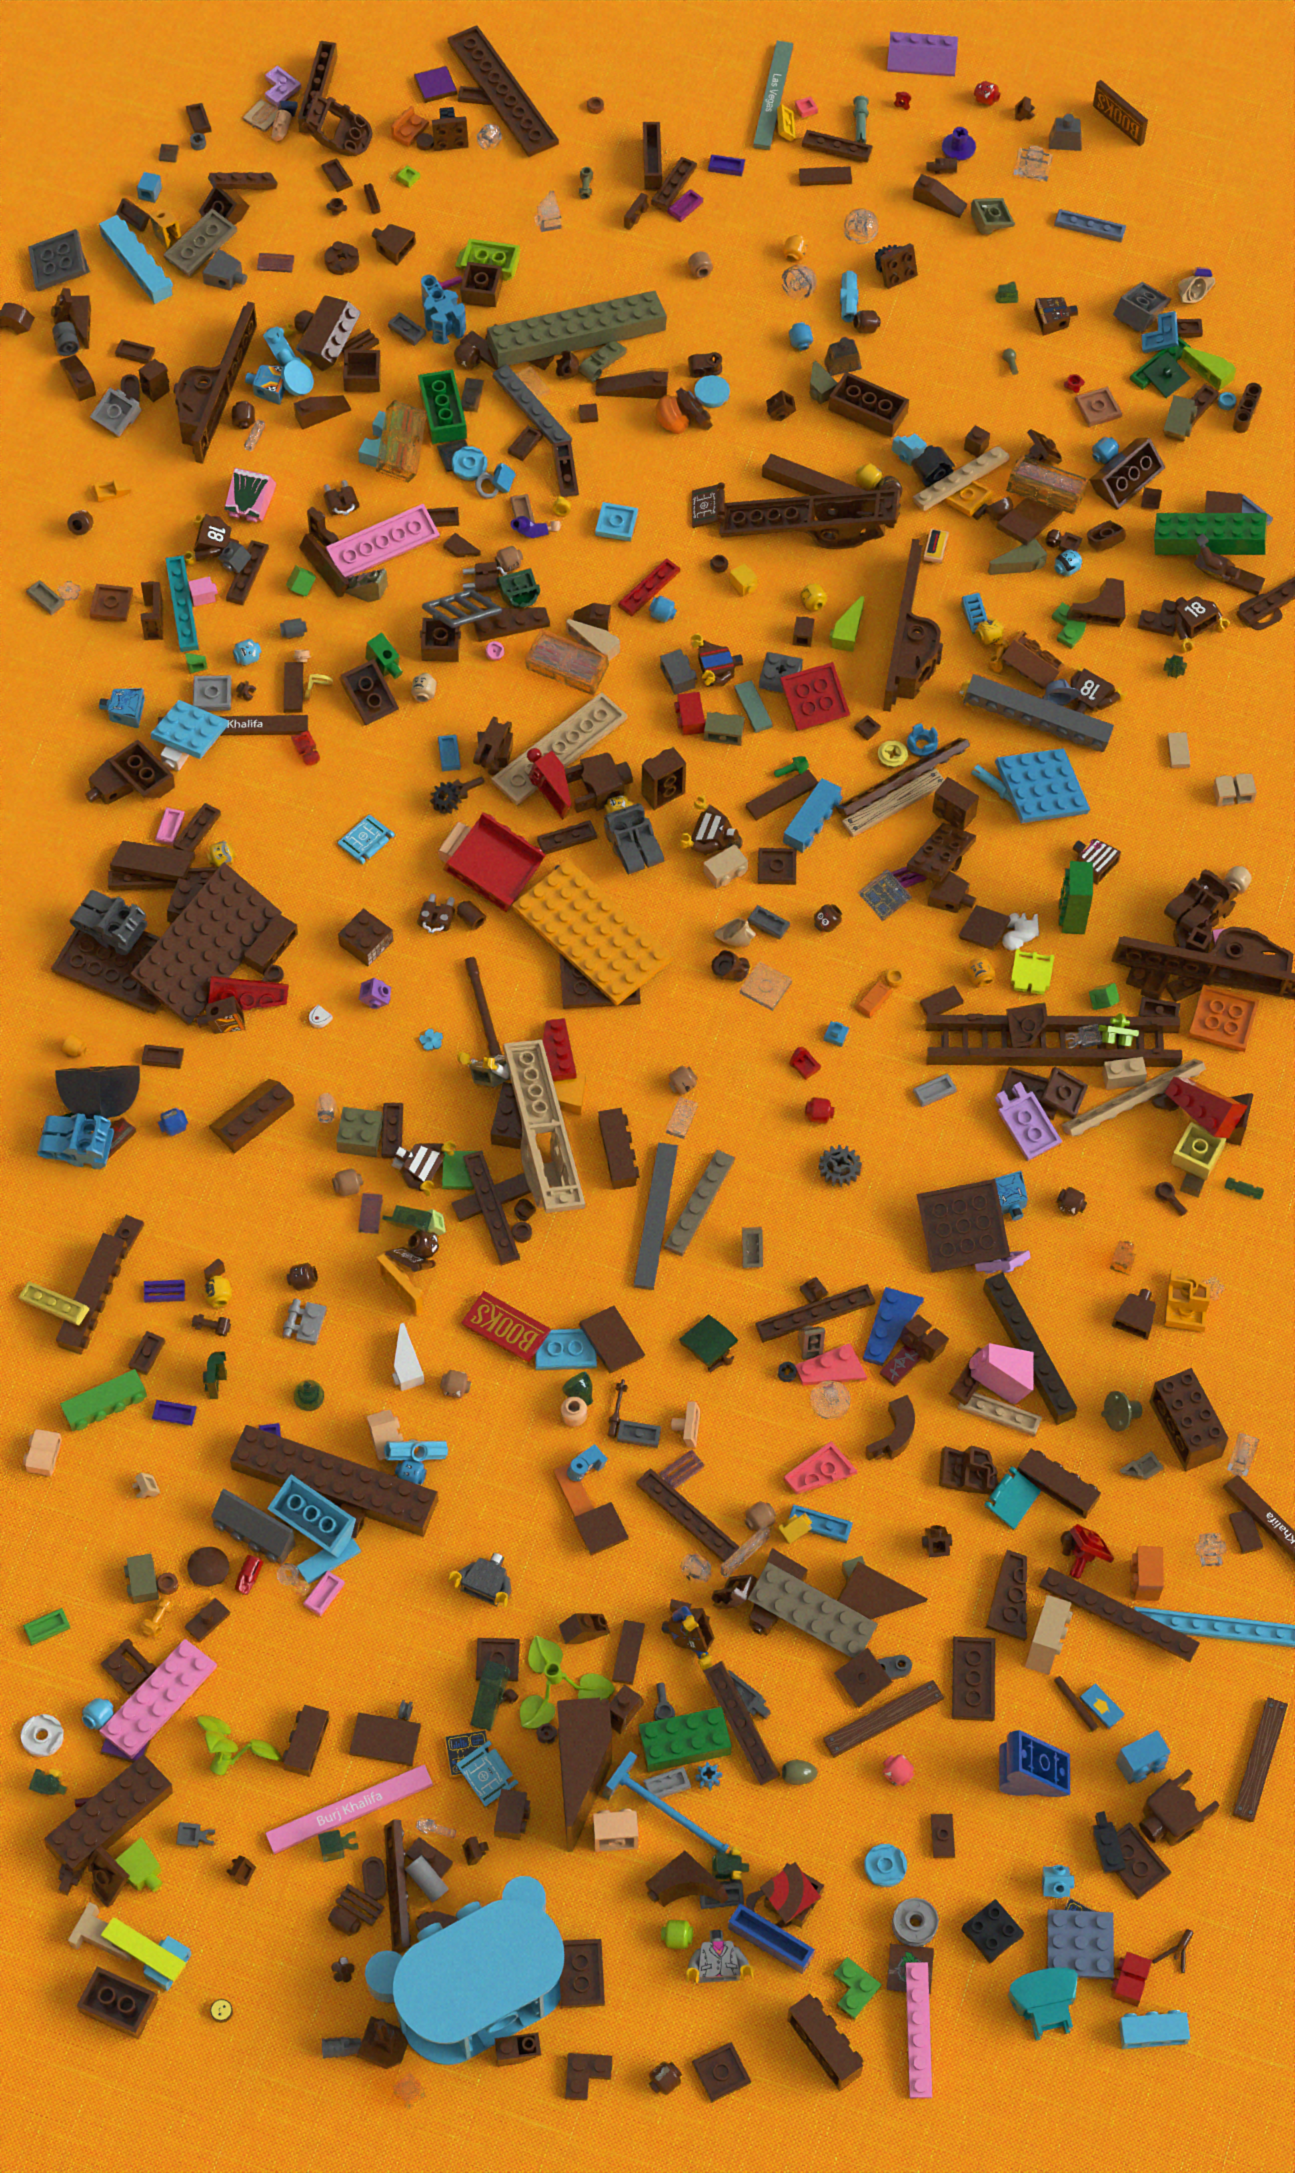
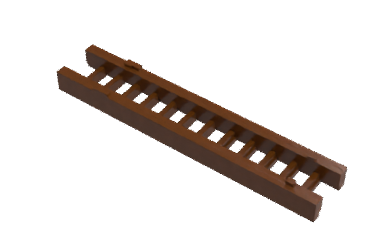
M927 1015L926 1031H943V1035H941V1047L927 1048L926 1063L927 1065L1103 1067L1104 1062L1143 1057L1145 1067H1178L1182 1062V1050L1164 1049L1163 1033H1179L1180 1017L1125 1016L1126 1020L1130 1021V1025L1124 1028L1139 1031L1138 1036H1135L1136 1049H1125L1124 1045H1118L1120 1034L1117 1033V1049H1106L1105 1042H1102L1103 1031H1098L1099 1025L1114 1027V1024L1110 1023V1019L1116 1016H1048V1024L1040 1032V1048H1027V1046L1007 1048V1031H1009L1007 1015ZM968 1030L981 1031L982 1048H968ZM948 1031H962V1047H949ZM987 1031H1001V1048H988ZM1046 1032H1059L1060 1048H1046ZM1065 1032L1079 1033V1049H1066ZM1085 1032H1096L1097 1049H1086ZM1144 1033H1155V1048L1145 1049Z

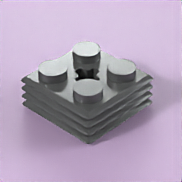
M767 652L759 679V688L784 693L780 678L800 672L803 659Z

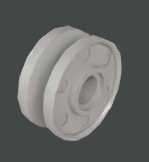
M910 1898L898 1905L894 1912L891 1926L893 1934L899 1942L904 1945L921 1947L933 1939L938 1929L939 1919L937 1911L931 1903L920 1898ZM917 1919L921 1925L914 1927L910 1924L909 1920Z

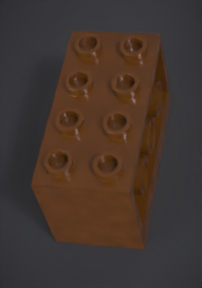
M1187 1369L1155 1382L1149 1403L1185 1472L1221 1458L1229 1437L1193 1369Z

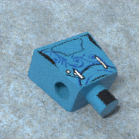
M143 688L114 689L111 699L100 698L99 709L108 710L109 719L112 722L139 728L145 701Z
M1022 1171L994 1178L996 1179L1002 1214L1010 1213L1013 1221L1023 1218L1024 1215L1021 1209L1026 1207L1028 1198Z

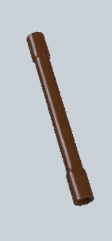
M466 958L465 965L468 976L471 979L490 1056L502 1055L479 976L480 972L476 958Z

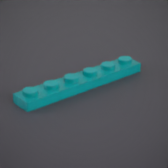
M184 555L166 558L180 651L199 650Z

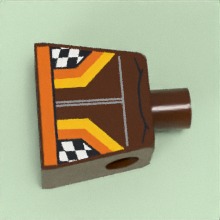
M234 996L207 1004L206 1015L197 1016L199 1028L210 1026L215 1034L246 1030L244 1013Z

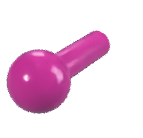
M460 275L442 283L439 282L444 290L462 283L463 280Z

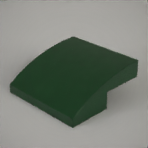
M709 1314L679 1339L682 1346L692 1351L696 1359L707 1366H710L738 1342L737 1338L725 1326Z

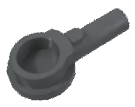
M656 1684L659 1703L654 1710L655 1720L675 1717L674 1708L667 1702L665 1684Z

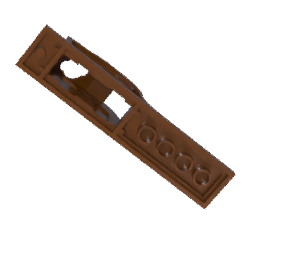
M248 301L247 305L243 306L221 364L216 367H190L181 374L179 382L174 385L173 392L176 394L175 404L178 407L182 443L193 446V454H195V460L198 463L203 464L257 328L255 303Z
M899 489L729 502L725 503V521L720 524L719 534L722 538L803 532L810 535L813 541L822 548H854L869 540L883 537L886 524H897L900 491Z
M912 539L885 690L883 711L891 712L892 705L896 704L897 697L914 700L920 692L921 686L935 673L936 664L940 665L943 643H940L941 631L938 624L929 618L919 617L912 613L923 546L919 545V539Z
M1228 927L1219 934L1215 947L1209 953L1123 936L1119 937L1112 954L1111 962L1295 1000V973L1291 972L1294 954L1284 947L1277 946L1262 933L1247 927ZM1263 952H1270V953H1275V954H1274V955H1267V954H1264Z

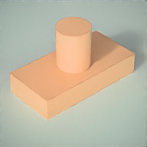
M687 1402L686 1418H673L671 1422L673 1431H684L683 1440L688 1448H696L700 1408L696 1402Z

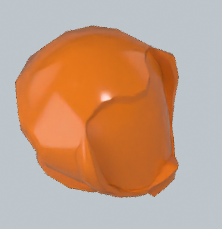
M664 395L658 400L656 418L664 429L679 434L690 424L693 414L683 405L678 395Z

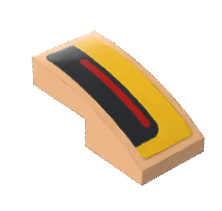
M931 528L924 560L942 563L949 532Z

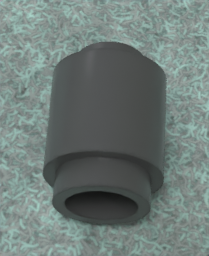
M301 618L284 620V623H280L282 638L303 637L304 632H307L306 621L302 622Z

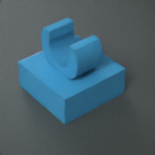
M831 1021L825 1033L824 1041L842 1047L849 1032V1027L843 1026L842 1023L837 1021Z

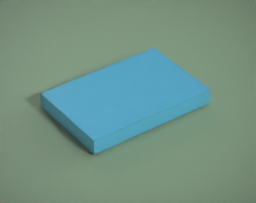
M582 1329L551 1330L535 1353L536 1370L597 1368L596 1351Z

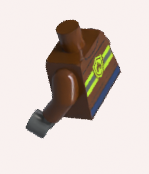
M1204 533L1198 536L1196 541L1201 549L1194 565L1203 573L1227 582L1230 578L1237 580L1241 570L1236 568V565L1229 559L1211 552L1209 547L1205 546L1209 540Z

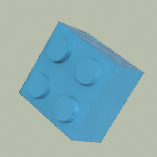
M1157 1730L1121 1748L1116 1764L1128 1784L1134 1781L1135 1783H1140L1147 1778L1146 1775L1152 1772L1157 1774L1165 1769L1171 1751Z

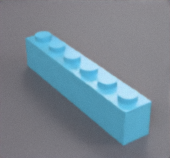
M115 215L99 223L103 239L154 304L173 295L172 281L169 277H165L162 268L155 264L151 254H147L144 245L137 241L136 235L133 231H129L124 220Z

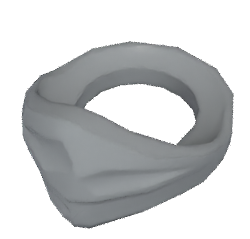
M483 472L476 479L475 489L481 497L491 499L497 495L499 489L495 486V490L491 494L482 491V481L489 479L492 482L494 479L491 474Z

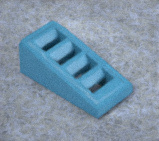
M979 593L963 596L961 600V606L972 634L975 633L978 626L974 625V623L988 620Z

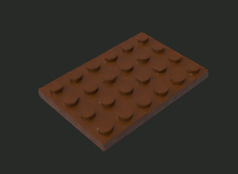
M75 928L51 968L55 974L154 1015L161 1005L159 1000L129 976L160 938L146 931H143L127 955H120L116 953L115 947L109 945L106 948L93 936Z

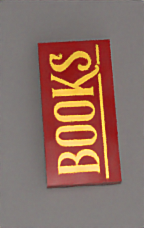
M485 1291L482 1292L461 1322L464 1327L527 1363L530 1362L551 1332L549 1327Z

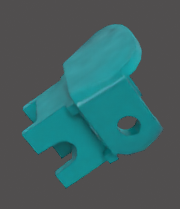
M1063 1967L1038 1970L1017 1978L1010 1985L1008 1998L1019 2016H1024L1025 2020L1031 2021L1036 2041L1041 2039L1040 2036L1043 2035V2031L1064 2027L1065 2034L1071 2032L1070 2029L1073 2028L1069 2013V2005H1072L1076 1999L1078 1974L1075 1970Z

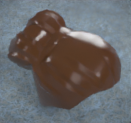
M723 950L712 960L711 967L717 977L726 980L734 979L737 982H741L747 977L750 964L746 958H738L733 952Z

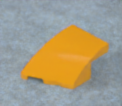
M1171 1266L1164 1326L1205 1332L1206 1312L1210 1303V1286L1197 1281L1190 1275L1186 1277L1177 1272L1176 1267Z

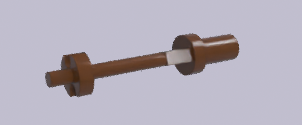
M621 1379V1383L616 1384L615 1389L619 1390L615 1412L612 1417H609L608 1421L610 1423L608 1436L612 1438L616 1437L617 1428L621 1421L619 1418V1408L622 1394L628 1390V1386L624 1385V1379Z

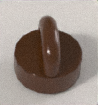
M520 1199L514 1208V1212L520 1220L527 1221L536 1212V1208L527 1199Z

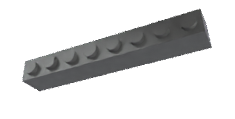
M975 674L972 675L963 700L972 706H978L986 709L988 712L1000 714L1007 719H1013L1024 725L1038 728L1043 732H1049L1060 738H1066L1074 741L1076 744L1090 747L1095 751L1104 752L1114 727L1113 724Z

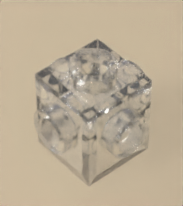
M1220 1533L1199 1534V1543H1196L1195 1546L1196 1555H1199L1202 1567L1222 1566L1223 1554H1226V1542L1222 1541Z

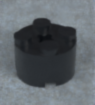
M933 445L926 447L924 453L911 462L913 470L925 487H930L950 475L954 471L952 467H955L942 447H933Z

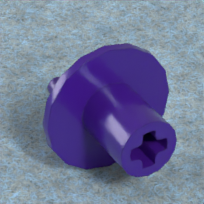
M963 127L955 128L953 133L946 136L942 142V151L946 157H957V161L969 159L976 150L975 141L968 135L967 129Z

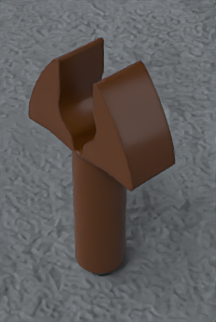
M481 776L464 784L457 779L453 782V786L456 785L461 790L460 792L463 796L459 799H467V791L484 784L485 780Z

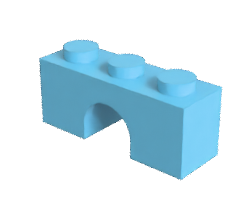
M382 411L378 412L372 428L373 435L380 438L376 440L364 439L358 451L360 463L380 468L382 462L386 461L389 448L392 449L395 441L394 438L398 435L400 424L398 416Z

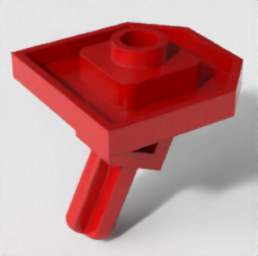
M1079 1524L1071 1528L1070 1533L1077 1544L1072 1554L1076 1558L1070 1570V1576L1080 1579L1087 1561L1092 1562L1095 1557L1110 1563L1113 1562L1115 1558L1099 1534Z

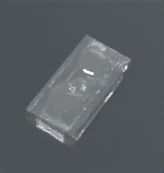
M679 1097L666 1128V1133L685 1139L698 1108V1103Z

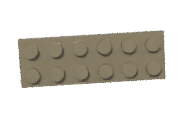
M769 1562L766 1563L748 1597V1600L851 1658L864 1651L878 1625L876 1622Z

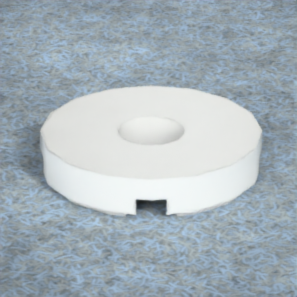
M47 1714L30 1718L21 1730V1742L25 1750L37 1757H47L54 1754L61 1747L64 1740V1731L60 1722ZM40 1731L48 1733L47 1738L44 1740H38L36 1736Z

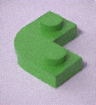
M1062 602L1052 614V619L1065 626L1057 635V641L1072 649L1084 635L1086 622L1068 620L1067 612L1070 606Z

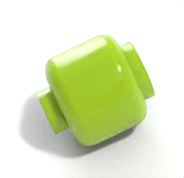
M669 1920L666 1923V1927L661 1928V1940H665L667 1948L686 1949L693 1941V1926H690L686 1920Z

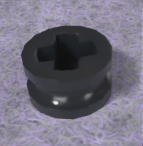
M783 1362L778 1368L779 1379L783 1382L793 1381L796 1377V1366L791 1362ZM786 1369H790V1372H791V1373H789L788 1376H787V1375H784V1372H782V1371H786Z

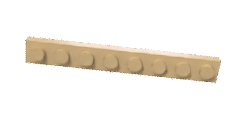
M1194 1058L1062 1124L1063 1130L1071 1136L1081 1135L1084 1130L1100 1125V1122L1115 1118L1118 1113L1128 1111L1134 1105L1146 1102L1156 1094L1164 1093L1173 1077L1190 1078L1198 1076L1200 1072L1206 1070L1204 1062Z

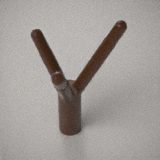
M1186 1929L1178 1945L1153 1959L1152 1963L1155 1964L1176 1951L1174 1959L1177 1960L1181 1954V1973H1185L1186 1947L1194 1934L1193 1931Z

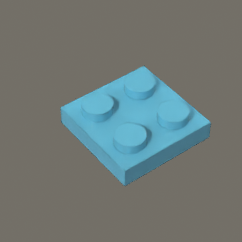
M603 502L595 535L631 542L638 508Z

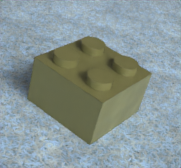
M1176 395L1173 396L1163 429L1164 436L1185 441L1186 437H1190L1192 431L1191 419L1195 420L1197 414V406H1195L1194 400Z
M343 1107L336 1140L337 1152L377 1157L383 1127L382 1112Z

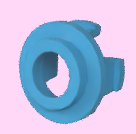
M922 723L913 726V731L907 738L908 749L917 756H927L936 751L938 746V733L934 727L930 730L923 729ZM918 740H926L929 744L924 745L923 749H920L916 746Z

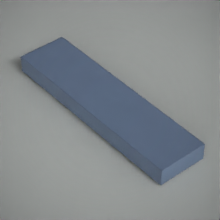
M1059 209L1054 224L1057 227L1121 243L1126 230V225Z

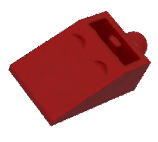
M531 748L527 752V759L534 764L528 775L532 785L538 787L563 820L571 807L564 765L553 751L542 757L539 749Z

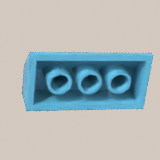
M292 1474L267 1508L338 1558L350 1542L356 1521L354 1517Z

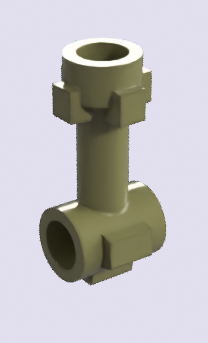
M583 167L580 171V179L583 183L582 188H579V194L582 199H588L592 195L589 183L593 179V172L590 167Z

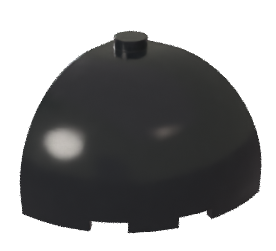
M120 1065L55 1070L58 1093L65 1106L73 1114H85V1117L88 1119H94V1115L102 1116L106 1119L116 1117L125 1113L137 1096L140 1083V1068L138 1065Z

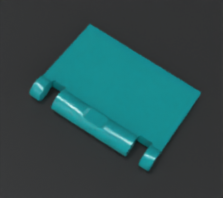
M1010 1467L1008 1471L1014 1477L1012 1478L1009 1474H1005L989 1497L995 1504L992 1505L986 1501L984 1506L1014 1530L1041 1490L1020 1474L1016 1468Z

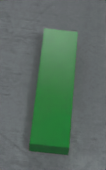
M1178 337V346L1162 349L1130 376V380L1143 390L1152 383L1143 374L1145 369L1166 352L1177 362L1182 357L1183 348L1185 346L1191 348V346Z

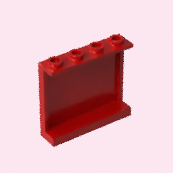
M482 812L480 818L463 842L446 862L443 870L504 912H507L540 866L546 854L540 848L529 844L524 837L513 833L508 826L497 822L492 815Z

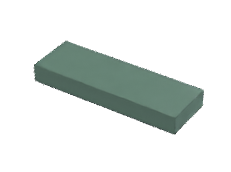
M752 680L735 685L734 690L754 732L757 733L772 728V721Z

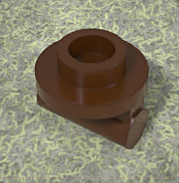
M1065 1531L1060 1537L1063 1544L1062 1554L1069 1556L1077 1543L1070 1531Z

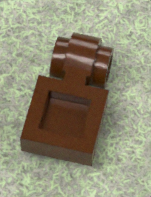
M1056 529L1049 531L1045 538L1047 546L1053 548L1060 544L1058 550L1063 552L1069 549L1078 551L1083 539L1068 532L1061 536V533Z

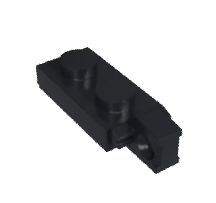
M1105 1811L1098 1812L1095 1816L1097 1825L1093 1826V1836L1103 1873L1107 1874L1125 1870L1126 1866L1115 1826L1113 1827L1112 1822H1107Z

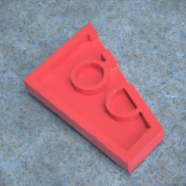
M831 1441L785 1475L783 1480L797 1495L856 1475L858 1471Z

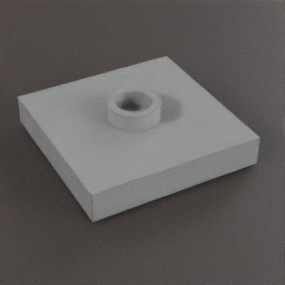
M231 675L194 676L193 706L205 711L231 710Z

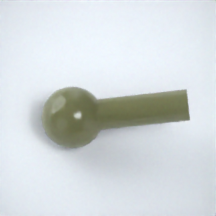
M1008 348L1004 350L1002 358L1008 362L1011 373L1016 375L1018 374L1015 362L1016 352Z

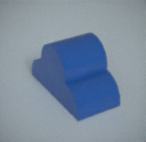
M1021 1730L1010 1732L1007 1735V1742L999 1746V1790L1005 1794L1015 1796L1038 1794L1047 1797H1063L1070 1795V1754Z

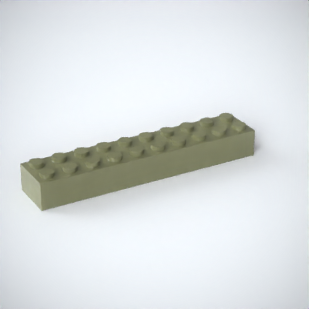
M654 290L487 327V344L497 367L500 368L506 364L509 366L558 355L566 350L571 352L607 344L611 341H621L665 331L667 315Z

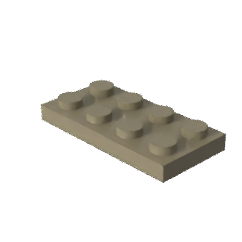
M211 209L163 254L164 258L190 277L238 231L237 227Z

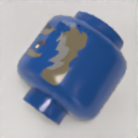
M176 1107L160 1114L161 1121L158 1122L161 1132H166L168 1136H174L185 1131L186 1125L189 1124L184 1111Z

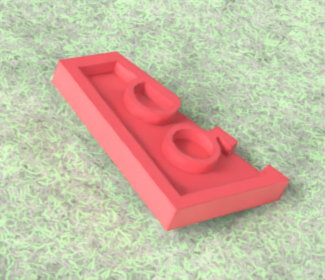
M850 1343L795 1365L796 1373L803 1386L827 1384L834 1381L867 1380V1376Z

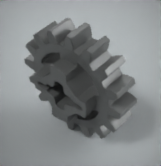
M838 1145L837 1149L831 1146L830 1152L825 1150L823 1156H820L818 1167L821 1170L820 1176H825V1182L831 1180L832 1186L836 1183H839L840 1187H842L843 1183L850 1186V1180L856 1182L857 1176H860V1169L862 1167V1163L859 1162L860 1156H855V1150L848 1151L849 1146H846L844 1149H841V1145Z

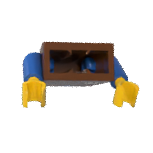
M687 1606L679 1608L673 1613L669 1621L663 1622L662 1632L671 1634L676 1646L694 1651L699 1658L698 1664L704 1671L712 1666L710 1662L711 1656L707 1651L715 1639L704 1608L689 1609Z

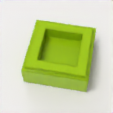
M408 165L396 175V180L409 188L421 178L420 173Z

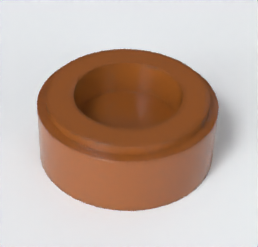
M599 97L590 98L587 101V110L592 114L601 113L604 110V101Z
M172 1573L160 1575L157 1579L158 1590L165 1595L176 1592L178 1589L177 1577Z

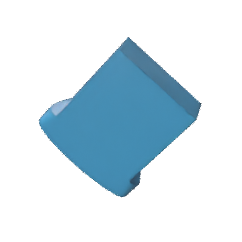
M500 463L495 468L492 484L503 493H507L516 474L510 467Z

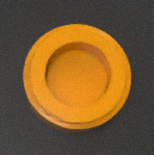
M891 968L887 971L886 983L890 987L899 988L904 984L905 973L901 969Z

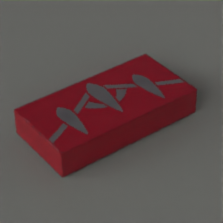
M905 1345L880 1371V1375L895 1387L916 1366L922 1357Z

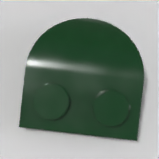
M531 568L496 578L503 600L512 607H529L536 602L540 594V585H536Z
M225 1351L212 1353L207 1361V1371H203V1384H205V1392H209L210 1399H218L219 1380H227V1369L224 1361H226Z

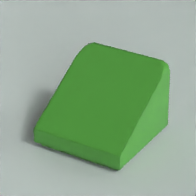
M185 653L189 673L208 669L205 656Z

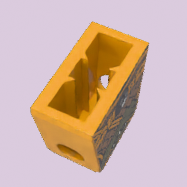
M166 209L151 213L150 219L154 234L164 248L168 250L181 238L178 220Z

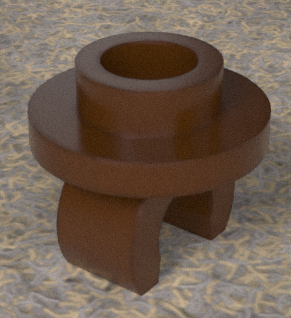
M247 680L244 683L240 682L236 688V692H238L237 697L241 698L243 696L245 700L250 701L253 696L248 691L254 693L256 687L248 685L249 681Z

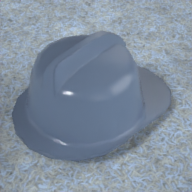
M1059 679L1047 685L1042 699L1064 706L1080 696V691L1071 688L1065 679Z

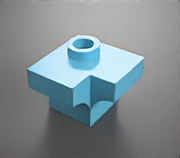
M915 433L910 437L897 436L893 439L892 451L909 466H912L911 462L924 453V449L927 447V443Z

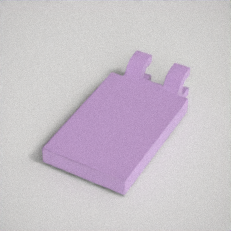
M1019 1082L1011 1089L1017 1098L1009 1101L1006 1093L1002 1091L997 1094L995 1100L1002 1107L998 1110L999 1115L1026 1160L1029 1161L1061 1144L1062 1140L1034 1093L1030 1092L1027 1094L1022 1083Z

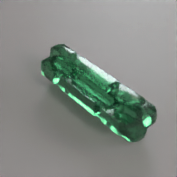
M1230 1177L1227 1178L1225 1183L1226 1189H1235V1192L1247 1196L1253 1195V1198L1256 1199L1262 1198L1263 1188L1258 1186L1254 1188V1185L1242 1181L1236 1182V1179Z

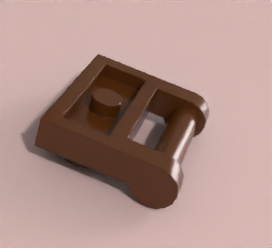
M129 1638L125 1639L112 1654L100 1663L101 1667L129 1695L157 1669L153 1663H149L139 1653ZM128 1652L144 1670L139 1673L122 1655Z

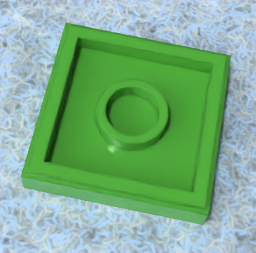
M454 1151L453 1156H449L446 1152L443 1153L445 1157L443 1158L442 1189L474 1190L463 1156L478 1151Z

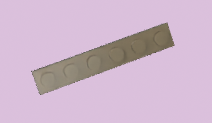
M720 1150L715 1152L665 1243L664 1249L683 1257L731 1169L735 1157Z

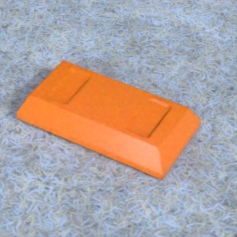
M877 981L854 1008L868 1018H871L893 991Z

